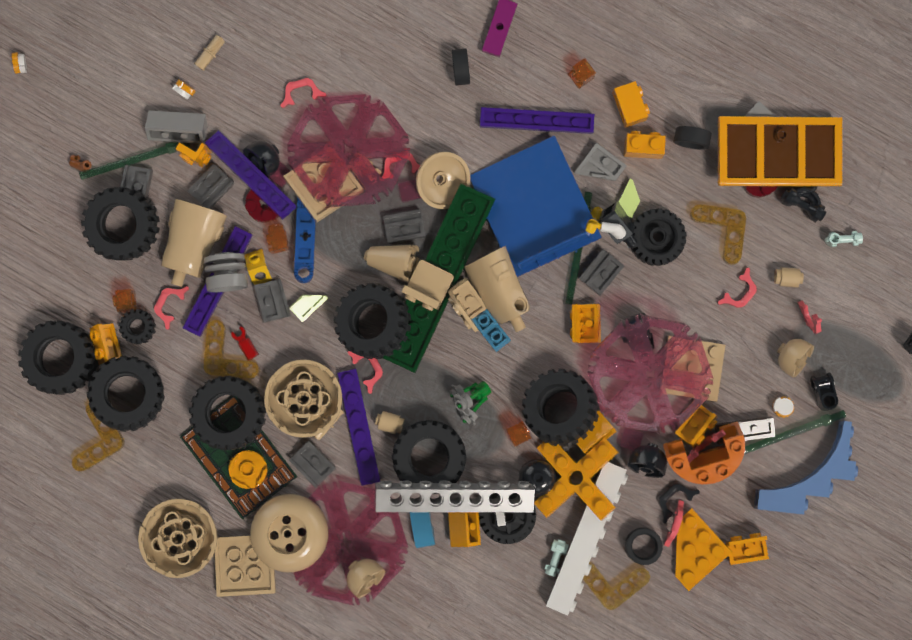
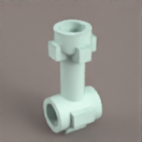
M852 231L851 235L841 236L836 232H831L825 238V243L830 247H836L838 243H852L853 246H858L863 242L862 233Z
M553 540L550 550L554 551L550 565H545V574L553 577L559 574L558 562L561 554L566 555L569 546L565 541Z

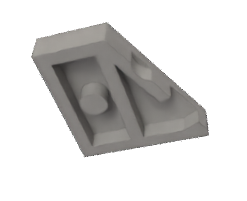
M596 143L575 173L616 181L627 165Z

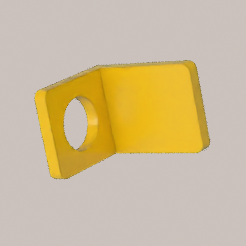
M259 249L245 254L247 271L253 284L257 285L271 281L272 277L266 266L263 250ZM263 272L266 274L263 279L255 278L257 273Z

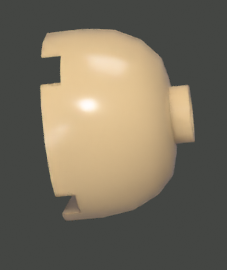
M792 339L787 344L782 343L777 351L780 354L778 364L781 370L793 378L798 376L807 364L805 362L807 357H811L814 346L802 339Z
M362 559L359 562L356 560L348 568L349 572L346 582L350 591L357 598H361L371 592L369 588L373 584L377 586L385 575V570L374 560Z

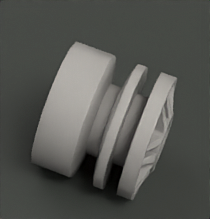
M223 252L205 257L204 264L211 265L205 267V271L214 273L213 276L206 278L207 291L229 292L248 288L247 275L237 272L246 268V264L237 263L244 261L245 255Z

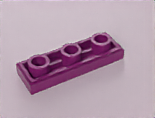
M509 0L498 1L482 52L500 58L518 3ZM501 26L503 29L497 30V27Z

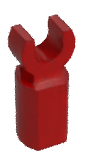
M239 327L242 331L241 336L237 337L234 332H231V336L239 341L238 346L246 359L250 361L258 356L259 353L250 338H246V330L243 327Z

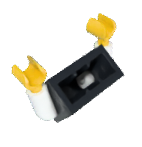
M618 201L604 210L600 207L592 209L591 215L594 219H590L585 226L586 232L594 234L596 229H600V232H607L616 244L623 241L628 248L637 243V240L632 235L635 226Z

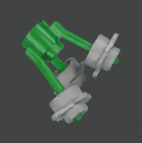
M481 381L479 384L475 382L463 389L460 384L457 386L452 384L450 397L455 401L456 408L461 412V420L467 425L471 423L475 426V420L478 418L475 412L488 400L487 396L491 394L489 385L485 381ZM471 391L472 395L469 396L465 393ZM472 399H476L477 401L480 399V401L471 410L470 408L473 406Z

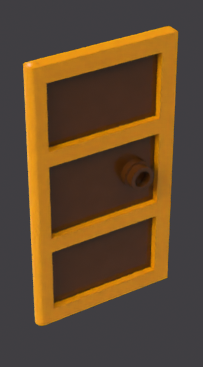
M719 116L718 186H842V117Z

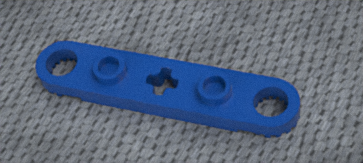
M297 198L294 276L298 282L308 283L314 275L316 221ZM304 232H307L308 236H311L307 238V241H304L303 237H300L304 234ZM301 269H307L309 275L301 278L298 272Z

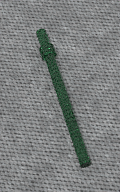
M169 142L165 144L166 146L80 172V178L84 180L125 167V165L138 163L166 153H176V147L179 142ZM180 142L181 144L185 145L186 147H189V146H190V143H182V142Z
M585 192L584 200L591 213L592 208H590L593 193ZM583 247L577 249V253L574 251L565 304L568 305L573 304Z
M842 410L831 415H822L820 419L776 434L775 437L745 446L744 455L823 425L824 427L832 425L834 421L846 417L845 411Z

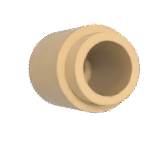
M781 267L780 269H775L774 284H779L782 287L797 288L799 284H803L804 274L800 272L799 268Z
M382 411V414L377 415L375 425H378V430L392 434H401L405 419L400 418V415Z

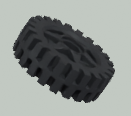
M662 208L650 209L635 219L633 222L635 228L632 235L637 240V243L631 247V251L636 255L637 259L651 266H661L674 261L682 253L686 244L687 233L685 232L682 220L675 213H671L667 209L662 210ZM653 233L661 234L662 241L656 242L653 239Z
M492 493L489 498L495 499L498 493ZM512 493L509 499L516 498L518 494ZM535 505L534 512H513L512 519L505 520L506 525L498 527L495 525L494 512H479L481 528L489 538L498 543H518L524 540L534 528L536 522Z

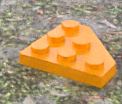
M693 508L682 517L683 519L677 533L675 577L688 591L732 553Z

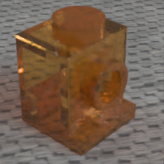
M586 58L572 66L571 72L568 73L578 89L593 80L596 74Z
M279 224L269 225V234L266 235L268 246L272 245L271 248H268L269 252L275 254L290 250L284 226Z
M115 290L113 305L116 307L117 312L137 309L136 293L134 290Z
M523 421L506 429L514 447L531 439L530 433Z

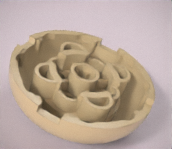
M311 360L292 361L283 365L270 378L264 396L266 412L274 425L288 435L301 438L316 436L326 431L336 421L342 407V390L336 376L324 365ZM293 385L299 386L298 393L292 392L291 388ZM317 386L319 388L318 393L313 394L311 387ZM304 395L308 397L306 403H303L301 400ZM293 404H297L299 407L295 413L291 411ZM312 405H316L318 407V411L316 413H312L310 411V407ZM332 409H334V412L331 418L328 420V422L326 423L324 421L322 424L319 425V423L323 420L322 417L325 418V416Z
M297 494L279 495L264 503L256 512L250 530L251 544L257 557L268 567L287 573L298 572L313 565L323 554L329 536L327 520L319 506L312 500ZM284 516H289L291 518V522L289 524H285L283 522ZM300 528H304L306 530L305 536H300L298 534V530ZM286 530L291 531V537L288 538L285 536ZM273 531H276L279 535L276 540H273L270 536ZM289 543L294 546L292 552L286 550V545Z
M171 499L156 505L146 515L138 535L140 552L145 562L153 570L171 578L191 576L203 569L213 557L218 539L216 525L209 512L198 503L186 499ZM185 521L190 522L189 529L183 528V523ZM166 527H170L172 529L171 535H166L164 533V529ZM178 534L183 535V539L181 541H179L177 538ZM190 540L196 542L194 548L189 547L188 543ZM171 546L177 547L178 551L176 554L170 552Z

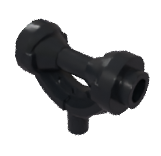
M818 186L786 189L781 196L783 205L802 208L808 213L810 220L814 223L818 220L821 222L827 213L824 210L825 206L821 204L818 193L815 192ZM800 197L808 198V200L811 202V205L803 201Z

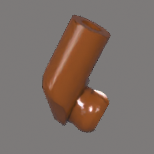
M79 155L70 156L69 165L80 171H86L91 168L90 161L80 162Z

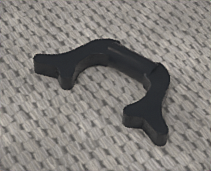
M680 484L672 485L659 498V505L663 511L662 522L666 524L670 517L675 516V513L666 507V502L676 492H684L687 500L691 501L693 496L699 494L700 491L689 490Z

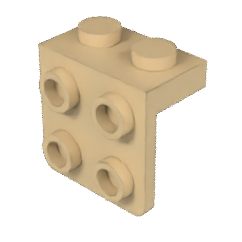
M420 260L408 285L404 286L402 293L405 294V299L413 303L418 300L423 303L422 307L430 311L433 308L438 310L454 276L424 260Z
M464 278L448 289V293L451 296L448 300L458 316L460 315L463 319L462 321L468 329L472 328L477 332L478 328L472 319L487 308L468 279Z

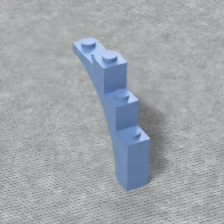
M839 421L837 435L831 450L824 461L811 474L786 487L755 489L754 509L804 515V512L808 509L806 495L829 498L833 492L831 478L854 481L858 475V466H856V461H848L852 455V446L850 445V438L854 434L852 422Z

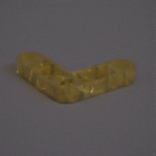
M702 204L694 206L690 211V217L694 222L726 227L723 260L728 265L737 264L742 257L746 225L745 213L737 209ZM698 209H701V213L707 214L708 210H711L709 213V220H707L708 216L702 215L700 218H697V214H694V212H696ZM715 211L723 214L721 221L714 220L713 213ZM727 212L729 213L728 217H734L738 214L741 221L736 224L734 219H729L728 223H726ZM732 232L739 235L740 239L737 243L729 239ZM733 246H738V248L734 249V255L737 258L730 261L731 259L727 257V254L732 252Z
M219 320L211 321L208 324L206 334L204 371L212 376L256 378L260 373V367L257 363L223 359L226 326ZM218 323L221 331L217 332V337H221V340H210L211 336L215 337V331L212 330V327H215ZM213 342H217L220 345L217 353L210 351L209 347ZM209 355L219 356V360L215 359L214 361L218 368L214 369L213 372L208 368V365L212 364V358L208 359ZM230 363H235L237 366V371L234 374L227 372V366ZM243 363V368H250V365H253L256 372H252V375H249V372L242 371L243 375H239L241 372L240 364Z
M89 404L86 407V413L102 440L73 458L72 466L76 471H86L120 451L125 444L119 430L111 428L106 432L101 430L100 425L102 422L100 420L96 421L97 418L91 412ZM112 438L119 439L118 447L111 446L107 450L105 445L111 444L113 442ZM97 447L103 450L101 458H96L93 454L94 449ZM90 457L94 461L93 463L91 460L86 461L84 468L83 466H78L79 458L82 460Z
M589 562L592 565L590 572L592 575L597 573L598 576L592 578L590 582L587 581L590 578L589 575H584L583 577L584 582L601 604L609 610L619 607L650 580V574L646 569L637 568L615 586L611 587L591 562ZM638 572H645V580H638L636 582L638 587L635 588L634 584L629 581V578L632 577V580H635L638 577ZM596 580H602L604 583V587L600 591L593 588V583ZM624 583H628L631 586V591L628 594H623L620 591V587ZM617 589L618 594L623 599L620 600L617 597L614 599L615 604L613 606L611 604L606 605L608 601L607 596L614 597L616 594L613 591Z

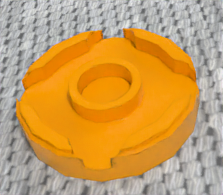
M251 450L236 454L230 461L228 468L232 482L244 489H251L261 485L266 479L268 472L264 457L258 452Z

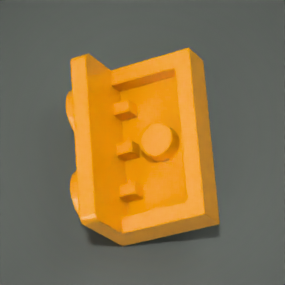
M180 142L176 147V150L180 153L179 157L191 166L194 163L202 168L204 164L207 165L212 157L210 155L211 150L204 143H201L196 152Z
M572 304V309L570 310V319L572 320L570 337L572 342L579 344L601 343L600 304Z
M113 323L105 325L96 324L89 328L90 339L93 341L95 348L94 355L99 365L103 362L105 364L108 363L111 358L115 357L117 359L122 356Z
M698 403L676 430L675 434L693 448L696 444L700 446L706 438L704 436L708 429L711 431L717 424V415Z
M761 532L749 534L750 538L742 539V536L730 537V541L725 542L732 551L728 556L729 565L769 559L766 545L767 536H761Z

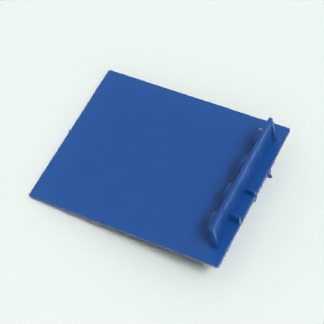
M555 136L470 175L471 183L475 190L495 198L487 219L500 248L506 246L517 277L573 251L577 253V249L602 238L598 229H596L594 234L588 233L585 230L587 222L593 219Z

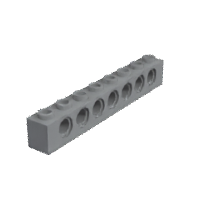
M385 480L375 483V511L534 512L535 489L527 481L510 484L507 481H499L498 483H490L488 481H480L479 483H471L469 481H460L459 483H451L450 481H440L439 483H431L430 481H420V483L400 481V483H392ZM393 493L400 494L396 499L390 497ZM413 493L420 494L416 499L410 497ZM433 493L440 494L436 499L430 498ZM459 493L456 499L450 498L451 494ZM473 493L479 494L475 499L469 498ZM492 493H498L495 499L489 498ZM512 493L518 494L516 498L509 499Z

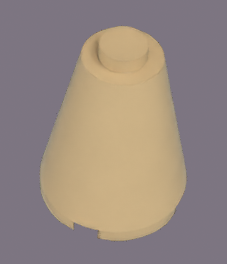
M417 245L371 246L369 250H366L364 260L367 261V265L409 283L419 262V258L416 257L419 247Z

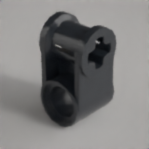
M829 372L821 377L812 376L810 382L818 408L823 411L836 408L838 397L832 374ZM825 397L830 398V407L824 404Z

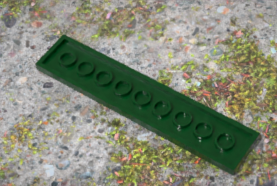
M461 183L425 259L426 262L454 276L449 289L458 283L495 202V198ZM448 291L438 310L433 308L430 311L422 307L423 303L418 300L415 303L406 300L409 308L407 312L411 314V321H408V324L411 325V330L405 334L408 338L406 342L402 341L400 343L402 347L399 350H393V355L389 357L384 355L383 359L413 373L417 372L449 302L448 298L451 297Z

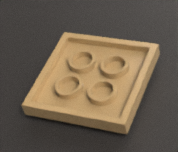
M331 145L283 176L316 223L364 192V189Z
M668 336L659 393L717 402L726 345Z
M250 535L218 537L215 550L217 597L276 593L275 570L265 565L257 557L251 544Z

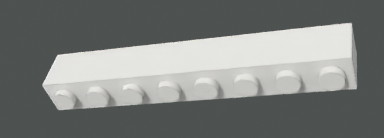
M608 462L601 468L595 484L612 503L617 504L621 493L618 492L621 485H625L629 475L625 474L626 469ZM586 505L546 607L567 616L569 611L573 613L577 601H574L576 594H581L585 584L582 583L584 575L588 576L592 565L589 562L591 557L595 558L599 550V547L596 546L599 539L603 540L607 530L604 528L606 521L610 522L614 511L601 521Z

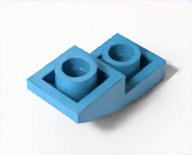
M487 309L472 319L495 352L511 341Z
M410 512L416 548L435 545L431 513Z

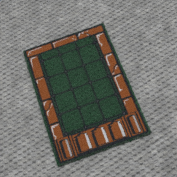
M232 396L210 413L211 421L219 430L226 432L236 430L245 420L246 409L236 396ZM191 427V429L180 436L181 440L242 520L298 477L263 430L255 437L252 443L235 450H220L209 447L208 444L199 440L200 437L198 435H195L193 432L194 427ZM251 450L258 452L264 457L268 472L266 479L261 485L251 489H244L232 482L228 468L230 461L236 454Z

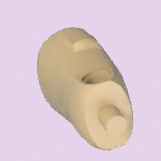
M175 199L173 211H171L168 222L170 228L168 242L162 259L163 267L175 270L171 284L182 287L186 274L198 278L201 277L205 267L204 258L209 256L215 242L221 239L227 215Z
M506 246L465 266L464 268L471 284L493 318L499 324L510 321L515 332L526 328L520 315L528 312L530 305L518 281Z

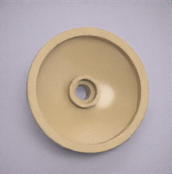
M437 152L430 155L422 162L416 175V188L419 196L431 207L437 209L449 208L460 183L470 187L469 168L465 161L454 153ZM440 175L441 178L437 181L436 178Z

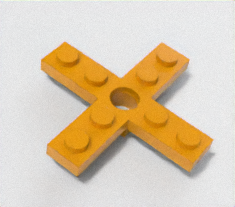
M605 437L577 463L560 444L553 446L548 442H543L537 447L538 451L562 476L554 484L552 490L534 502L546 518L553 514L575 492L601 521L616 508L591 479L619 453ZM576 471H580L583 475V480L578 485H574L571 482V475Z

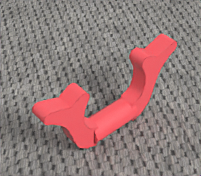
M304 78L287 84L285 99L280 106L284 108L287 105H295L291 98V92L296 88L304 86L312 88V98L314 100L318 97H326L327 95L320 91L311 79Z
M409 152L391 155L385 160L384 174L380 178V182L387 178H394L390 172V165L392 163L409 160L412 164L413 174L418 171L420 165Z
M746 268L744 275L739 276V280L745 281L749 286V290L739 301H735L728 293H725L724 298L717 302L718 305L729 304L736 308H742L751 300L757 289L750 277V268Z
M188 286L182 289H164L154 305L155 313L164 321L167 330L170 329V323L175 318L163 314L162 307L167 297L171 294H175L181 300H184V294L189 290Z
M803 300L797 302L806 325L815 334L820 333L822 319L817 314L810 317L807 304L805 305Z
M348 351V355L353 358V364H357L360 359L364 358ZM376 358L368 359L375 370L374 378L363 381V384L368 388L369 394L373 392V386L383 375V369Z
M721 430L708 435L700 446L696 445L687 456L689 463L699 456V451L703 450L711 442H717L726 433Z
M682 500L678 501L671 532H668L664 546L669 547L679 531L684 512V501Z

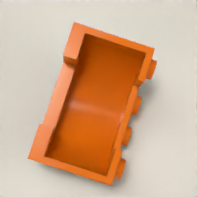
M738 421L719 427L720 431L723 430L726 433L722 437L724 445L699 452V456L690 463L682 439L663 444L667 461L673 471L681 478L695 484L717 483L733 474L739 467L745 452V439Z

